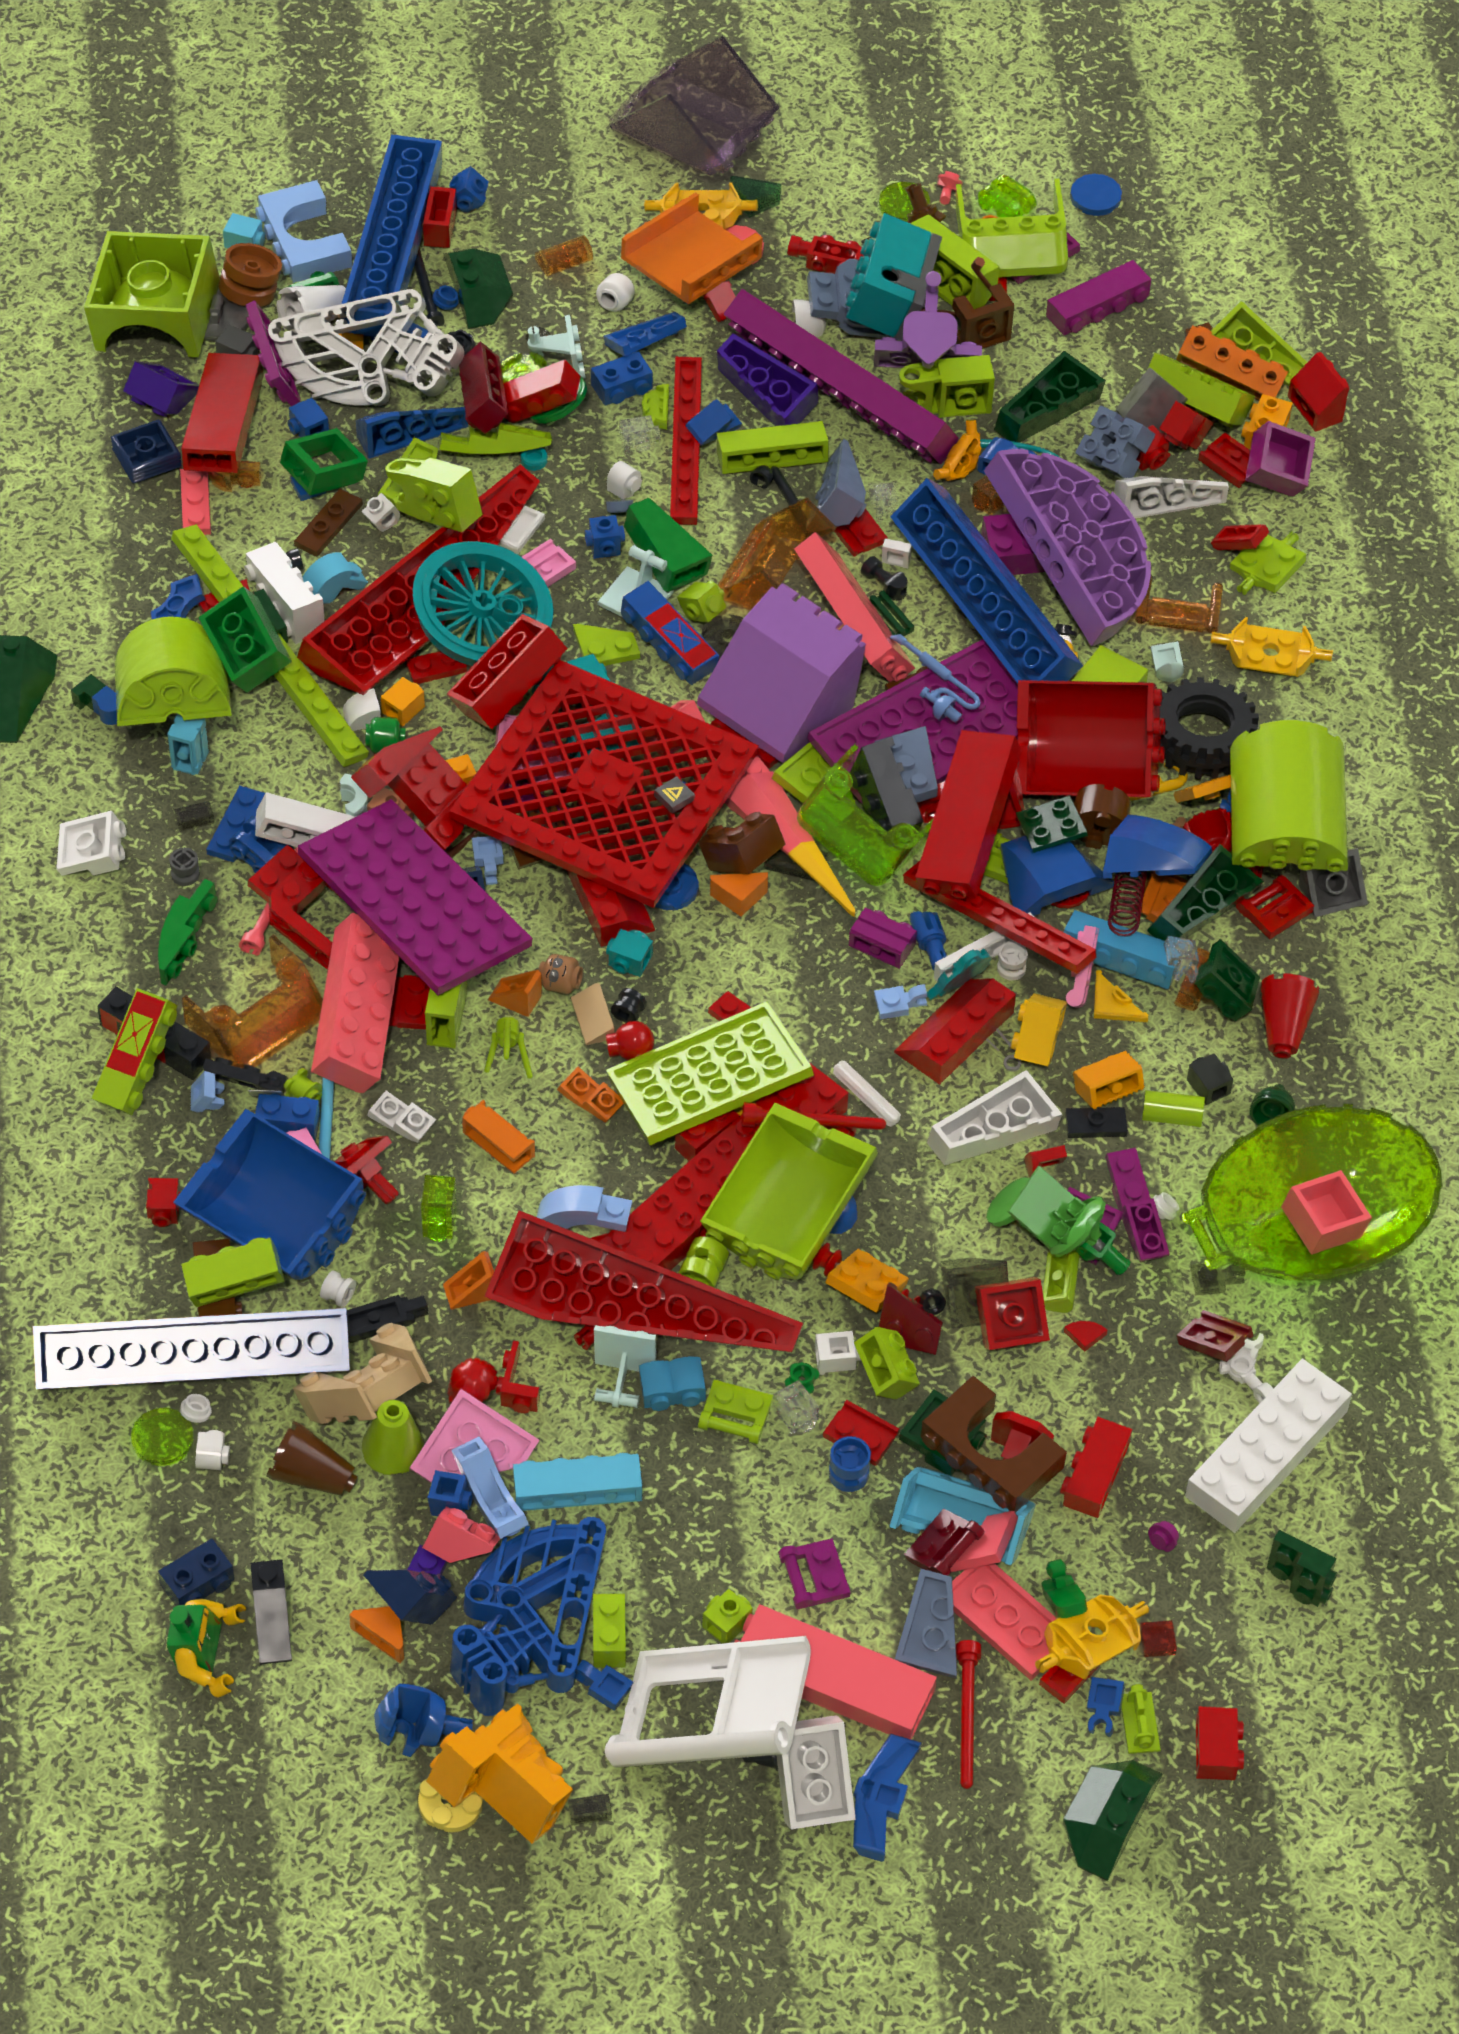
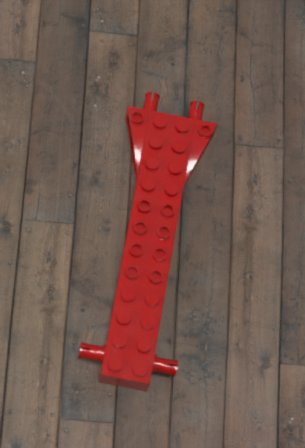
M810 1063L813 1076L762 1097L755 1103L756 1106H761L762 1110H770L773 1104L777 1103L795 1112L843 1115L847 1111L849 1092ZM740 1115L629 1214L626 1232L612 1230L609 1233L595 1236L591 1239L672 1270L687 1256L691 1243L696 1237H707L705 1235L707 1230L700 1221L761 1124H755V1127L742 1126V1115ZM823 1126L829 1130L834 1128L852 1137L855 1136L857 1128ZM585 1325L579 1332L574 1334V1339L579 1346L585 1343L582 1346L584 1350H588L594 1343L595 1326Z

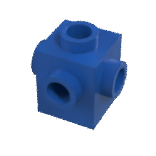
M471 166L453 176L449 187L456 189L457 207L466 213L480 208L486 200L485 195L489 181Z
M616 515L589 518V530H585L584 534L586 546H591L593 558L621 555V542H625L623 525L618 526Z

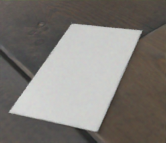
M248 1090L252 1096H259V1094H279L284 1096L281 1091Z

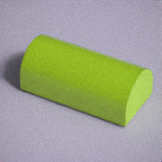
M1145 1090L1142 1120L1201 1127L1205 1097Z
M1076 1250L1061 1257H1054L1050 1252L1047 1254L1043 1297L1045 1309L1048 1311L1068 1313L1073 1310L1080 1258Z

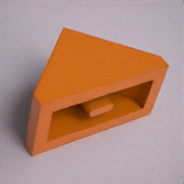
M768 872L710 875V896L740 917L768 892Z
M537 969L501 978L488 1000L529 1017L542 996L541 972Z
M481 1252L443 1283L450 1309L492 1300L484 1297L494 1273L488 1252Z
M389 1606L353 1610L349 1614L350 1628L397 1662L401 1663L404 1660L401 1620Z

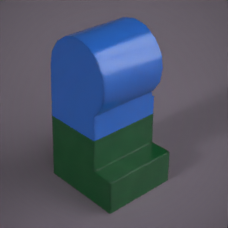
M90 674L71 689L72 701L76 707L81 710L88 706L100 716V720L104 724H117L116 693L99 679Z

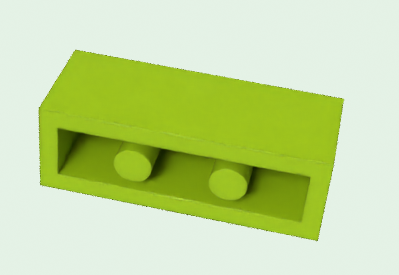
M255 1238L246 1245L225 1247L219 1250V1253L209 1256H194L189 1262L181 1264L188 1296L195 1307L285 1282L277 1248L271 1238Z

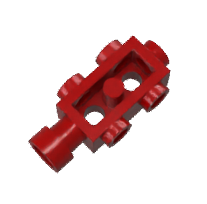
M792 235L787 250L788 256L799 258V256L807 257L806 268L835 274L837 266L846 260H859L861 256L864 257V255L860 254L862 247L857 242L852 240L846 243L836 241L830 235L814 236L812 242L803 240V237Z

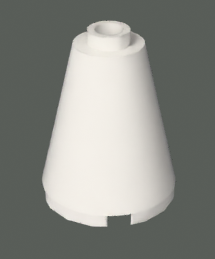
M342 285L283 288L278 293L282 294L281 300H278L276 304L278 317L281 318L342 304L346 288ZM332 315V320L337 318L336 315Z

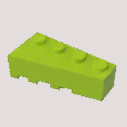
M1154 353L1149 364L1151 369L1188 399L1184 404L1185 406L1188 404L1195 407L1196 412L1206 417L1210 415L1219 419V423L1230 428L1244 423L1255 399L1254 395L1161 353Z

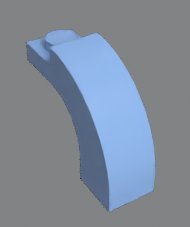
M587 1185L567 1186L548 1193L541 1200L536 1217L566 1229L576 1225H594L626 1232L632 1200L602 1194L603 1187Z
M480 1437L451 1450L461 1475H466L469 1491L473 1492L475 1503L487 1524L495 1530L500 1539L505 1536L515 1535L521 1528L529 1525L525 1514L507 1490L489 1448Z

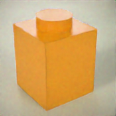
M404 677L381 696V712L387 717L397 718L402 727L425 707L424 690L417 683H412Z

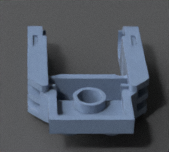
M858 259L846 260L837 266L835 274L809 271L807 285L811 317L836 319L840 322L839 327L850 335L876 338L891 337L846 318L849 307L845 306V302L850 291H854L850 288L854 275L856 273L859 274V272L855 271Z

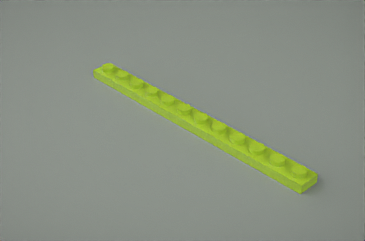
M197 524L173 531L172 541L218 602H221L243 587ZM278 633L292 662L274 674L276 679L343 767L366 759L369 751Z

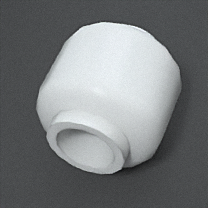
M620 273L610 274L598 285L596 291L599 304L604 309L612 312L621 311L632 301L635 294L632 281Z

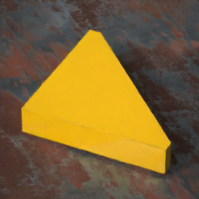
M1096 970L1094 1018L1148 1023V1014L1132 1003V999L1117 985L1114 986L1102 975L1101 970Z

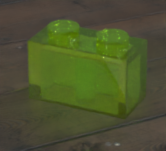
M425 1175L421 1201L423 1237H428L433 1241L453 1239L457 1212L456 1178Z

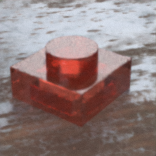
M1172 1620L1140 1623L1144 1657L1176 1655L1177 1645Z

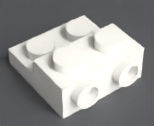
M112 811L61 823L57 871L64 876L88 869L94 876L118 870L119 862L125 859L124 848L121 845V838L126 837V827L123 821L119 820Z

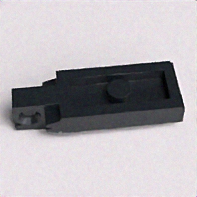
M216 1057L215 1061L205 1059L204 1071L214 1073L217 1079L258 1090L281 1091L284 1094V1084L288 1078L273 1070L267 1074H261V1070L254 1066L244 1065L243 1068L232 1066L233 1062L224 1058Z
M399 1295L347 1310L349 1343L377 1335L376 1331L388 1323L406 1327L415 1323V1318L428 1315V1306L424 1296L408 1300L407 1297L400 1298Z

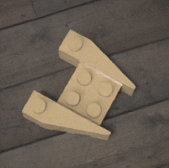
M393 1323L380 1327L376 1331L377 1335L369 1339L377 1355L369 1360L368 1366L361 1370L349 1372L343 1379L320 1372H311L300 1379L301 1383L294 1387L293 1390L308 1418L320 1424L329 1423L334 1417H336L338 1422L348 1421V1416H357L359 1421L374 1420L377 1418L375 1412L385 1401L395 1400L421 1382L431 1383L432 1379L407 1328Z

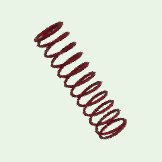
M1143 871L1140 874L1142 876H1138V879L1135 880L1122 877L1124 874L1130 876V872L1115 873L1108 926L1118 936H1131L1139 929L1147 871ZM1121 881L1135 882L1137 885L1122 884ZM1121 887H1124V888H1129V889H1135L1136 891H1135V892L1127 891V890H1123V891H1122L1120 888H1121ZM1118 894L1134 895L1135 898L1120 897ZM1118 900L1132 901L1134 904L1119 903ZM1117 906L1131 907L1134 910L1118 909ZM1117 913H1127L1131 914L1132 916L1120 917L1117 915ZM1113 916L1122 920H1129L1135 918V920L1131 923L1121 924L1119 922H1116L1113 919ZM1111 920L1120 926L1136 924L1131 929L1119 930L1112 925ZM1132 931L1131 933H1128V934H1120V933H1118V932H1124V933H1126V932Z

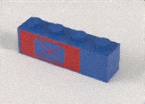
M649 581L623 596L621 606L623 619L639 631L641 638L645 642H649L656 649L658 656L674 668L676 675L681 680L685 679L690 685H693L713 672L718 663L719 654Z

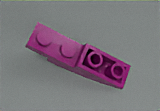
M1136 1147L1107 1153L1105 1158L1113 1183L1111 1190L1118 1210L1123 1212L1122 1221L1138 1260L1143 1262L1169 1256L1170 1253L1154 1198H1150Z

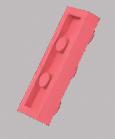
M180 469L183 528L197 524L204 535L211 534L208 472L184 471V469Z

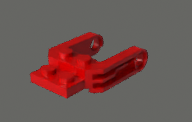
M286 845L248 880L247 886L269 903L270 925L310 958L328 970L332 941L303 919L299 913L324 891L325 886L335 894L337 893L295 850Z

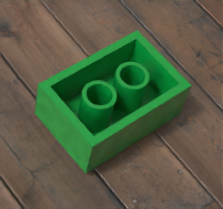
M244 586L198 617L231 681L246 693L292 662L259 598Z

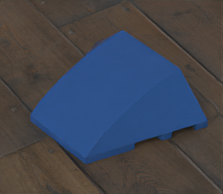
M1127 815L1110 835L1103 869V879L1112 878L1113 873L1130 872V877H1138L1143 871H1155L1158 876L1195 874L1212 853V846L1193 833L1172 824L1149 817Z
M1025 836L1002 843L1000 846L1012 905L1026 913L1031 912L1033 916L1040 914L1042 907L1086 891L1091 896L1114 886V881L1111 878L1103 879V871L1070 841L1035 853L1032 852Z

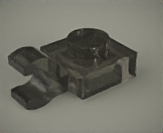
M1221 1262L1190 1265L1195 1296L1225 1293V1285L1245 1283L1244 1276L1246 1272L1244 1263H1235L1225 1269H1222Z

